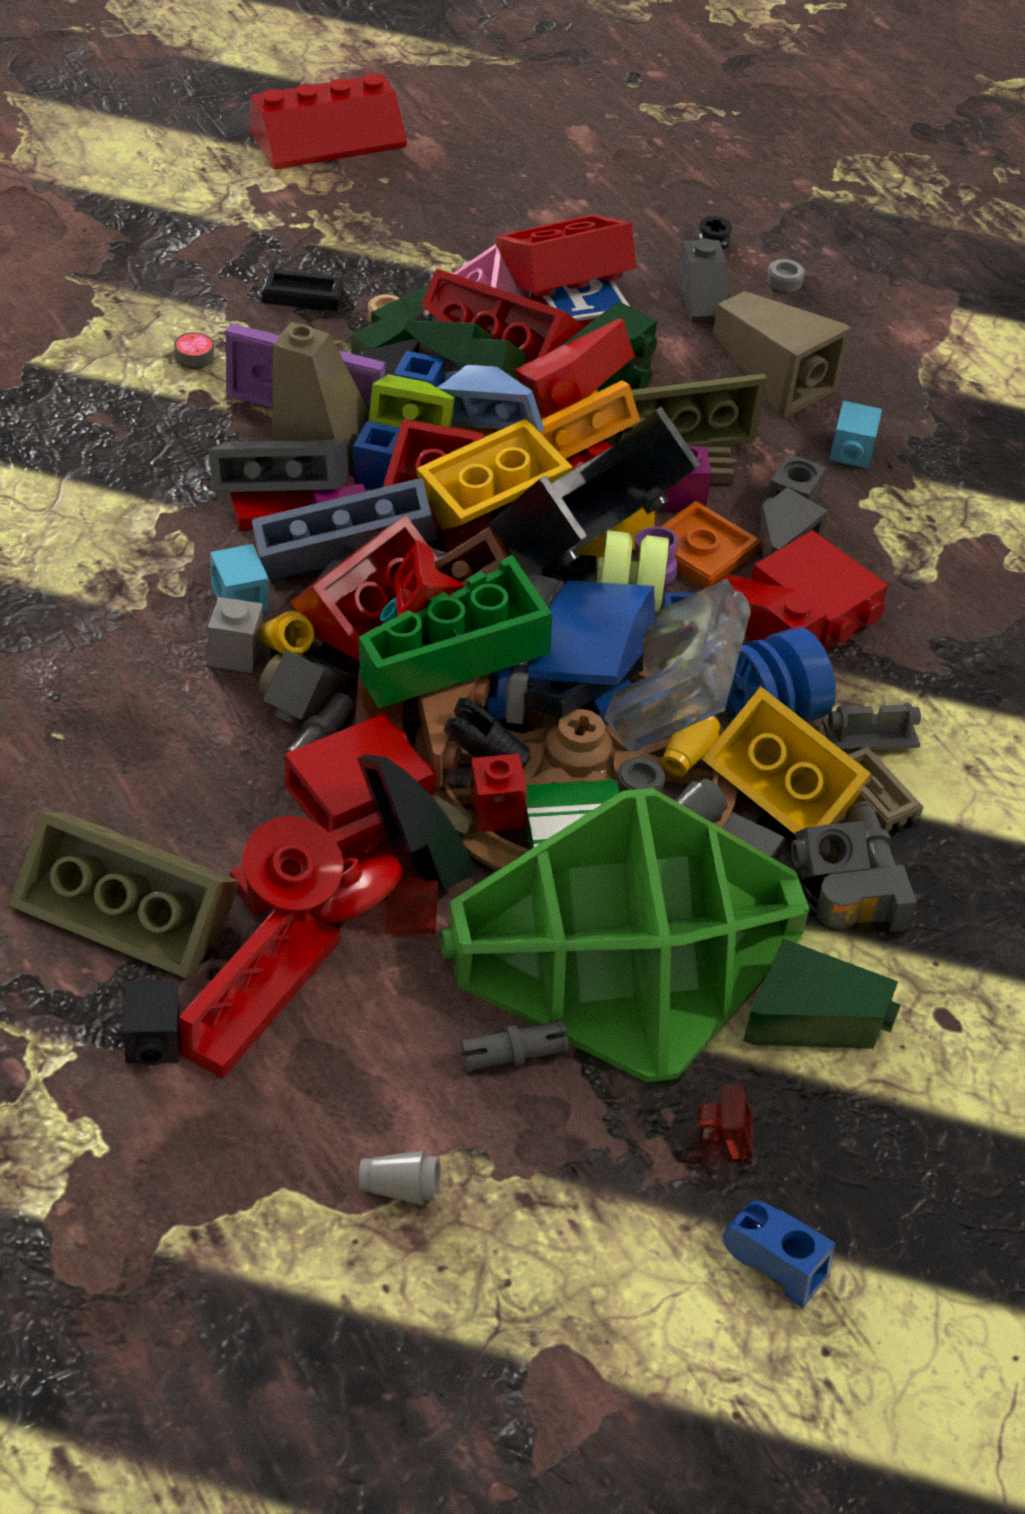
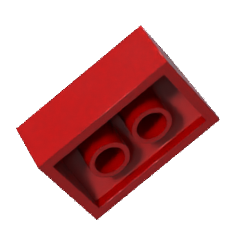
M591 214L495 236V244L517 287L532 291L533 296L552 295L556 293L555 288L565 285L567 288L586 287L589 285V280L595 278L605 281L620 279L623 277L622 272L637 269L632 223L611 217Z
M405 515L365 543L292 599L290 603L297 612L302 613L309 619L314 635L319 640L359 661L358 637L384 624L380 621V615L384 607L392 599L396 598L393 575L416 540L427 546L428 544ZM433 552L434 562H435L436 560H438V558L436 557V555H435L434 552Z

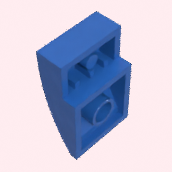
M567 581L550 607L552 612L551 654L530 660L528 679L618 685L642 655L643 634L655 621L654 586Z

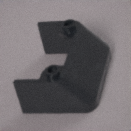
M659 407L613 447L553 483L550 482L546 475L538 479L495 517L486 528H490L512 551L545 569L555 565L557 570L560 571L580 557L577 551L579 548L607 532V530H610L642 509L649 515L668 502L669 499L665 493L701 464L663 408Z

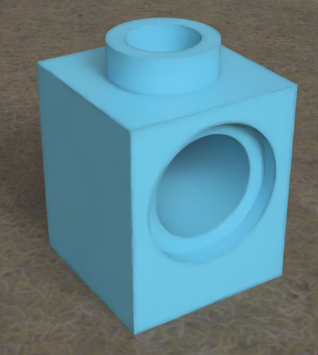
M843 401L829 461L868 469L882 409Z
M253 544L210 552L211 586L216 598L223 597L263 604V612L268 611V576Z

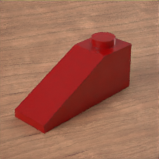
M619 318L516 368L515 372L518 381L533 392L539 413L548 417L588 397L635 356L624 320Z
M727 574L698 591V593H704L703 603L708 607H718L724 610L727 615V622L752 641L765 640L769 635L791 628L804 627L813 633L821 643L828 613L797 589Z

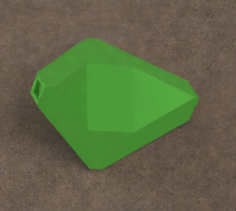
M654 788L625 790L451 900L448 928L440 930V947L443 959H451L456 983L459 988L534 1026L562 1019L567 1031L562 1032L563 1035L556 1037L568 1036L570 1044L648 1083L677 1079L764 982L783 938L797 944L801 941L809 913V906L796 871Z

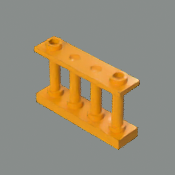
M620 381L599 392L596 389L585 399L548 417L540 414L544 427L540 433L566 459L640 422L630 384ZM451 426V428L484 433L485 437L500 431V429Z

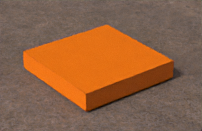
M697 501L661 526L672 530L677 536L678 548L674 556L677 561V572L703 588L727 574H731L760 550V539Z

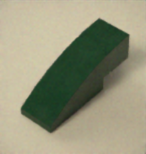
M429 285L372 311L371 325L352 333L351 354L360 356L363 351L411 339L417 340L404 328L405 320L433 321V315L421 305Z
M405 320L404 328L414 338L453 365L461 369L467 365L498 367L518 381L515 369L524 365L526 353L510 341L494 340L493 335L476 323Z

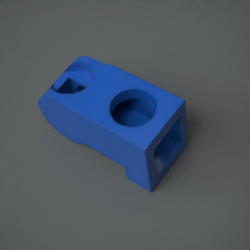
M750 1201L723 1232V1242L733 1257L747 1266L758 1268L785 1286V1296L802 1308L805 1307L830 1276L835 1242L781 1209L777 1210L763 1201Z

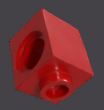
M520 754L471 758L470 797L477 832L525 828L527 787Z

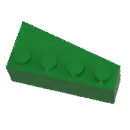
M511 555L499 561V569L488 575L481 571L466 579V586L451 595L448 596L443 591L430 598L429 606L417 613L408 610L359 636L360 678L379 709L551 654L552 612L514 556Z

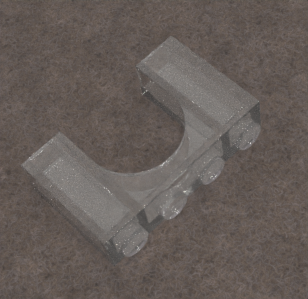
M727 578L656 612L655 621L643 634V665L650 673V676L614 692L604 718L629 753L725 711L750 616V606L746 597L740 591H735Z

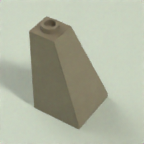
M744 291L718 304L715 312L713 337L745 376L766 375L767 382L764 399L778 416L785 419L837 391L851 327L845 323Z
M291 322L273 344L272 441L346 439L349 476L354 477L353 445L364 425L369 420V411L331 334L314 329L308 325Z

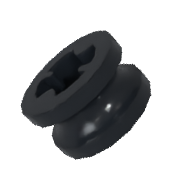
M716 216L702 219L698 239L719 240L722 249L727 248L730 243L729 235L732 231L731 223L724 218Z

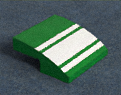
M615 779L526 785L525 819L528 825L527 843L529 849H533L617 795L619 790Z

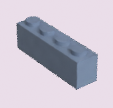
M422 478L252 519L259 558L269 581L325 568L345 546L358 550L382 530L405 515L426 543L438 540Z

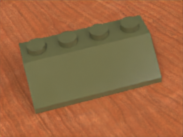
M756 374L631 391L639 417L646 418L653 411L662 407L687 445L721 447L755 442L767 377L765 374ZM624 430L604 439V441L614 446L621 440Z
M41 812L9 906L178 976L189 978L223 930L240 881L70 813Z

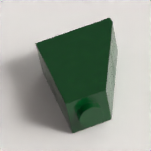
M783 938L751 1009L743 1042L751 1045L874 1049L881 1030L891 1033L901 1004L892 1001L898 981Z

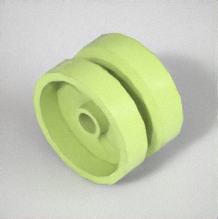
M607 530L603 558L599 557L596 582L654 586L655 621L646 631L656 633L664 589L669 538L647 535L641 541L637 562L631 561L633 540L630 534Z

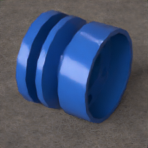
M804 627L791 628L769 635L765 640H753L746 645L728 648L722 655L719 666L720 687L724 703L732 720H734L760 686L807 723L826 717L833 709L836 700V681L832 664L820 641Z

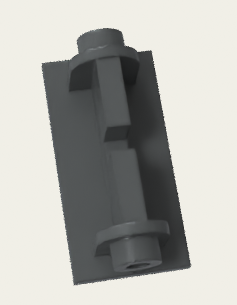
M910 703L880 706L878 714H873L871 706L848 708L838 706L836 711H830L828 717L821 719L827 739L844 752L857 751L867 746L871 750L920 747V742L913 725L920 724L921 711L919 707H912Z

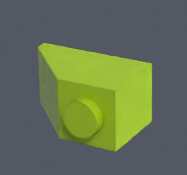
M386 375L372 384L368 422L400 428L402 420L406 419L451 427L454 397L425 381Z

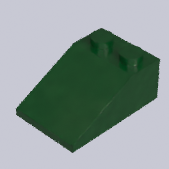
M619 301L558 347L560 348L619 318L624 320L635 357L597 388L598 392L620 381L630 384L631 390L643 389L648 387L652 379L650 367L652 355L657 346V339L655 338L657 320Z

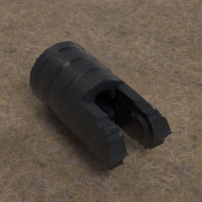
M460 697L453 711L457 718H448L443 729L445 734L474 758L520 754L523 766L529 757L530 748L520 742L517 737L513 736L498 721L468 697Z

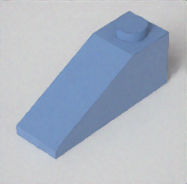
M467 365L437 387L454 397L451 425L502 430L527 418L539 432L544 429L533 392L498 367Z

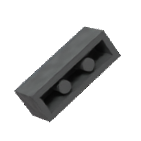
M346 439L223 442L209 450L213 492L336 490L349 481Z

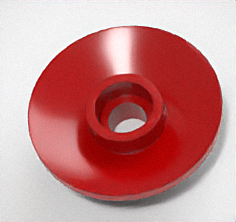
M283 816L263 823L250 835L243 850L242 869L250 889L263 902L279 910L303 912L321 906L335 893L343 875V858L337 842L322 826L302 817ZM284 865L293 866L297 870L298 875L295 877L286 875L282 872L281 867Z
M377 854L358 860L354 857L343 860V875L340 884L328 901L312 909L315 916L324 922H339L369 910L382 901L395 888L402 875V865L395 856L390 854Z

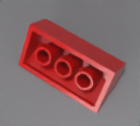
M366 74L363 77L347 80L334 79L328 83L316 85L302 84L297 86V88L284 90L270 89L263 93L250 95V133L274 170L407 147V139L396 92L383 74Z

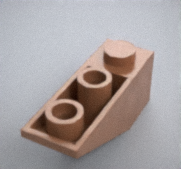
M485 675L417 696L418 715L428 760L436 775L434 787L442 788L449 770L456 771L462 753V747L443 731L448 718H457L453 711L460 697H468L478 706L484 707L486 705L491 682L489 679H485Z

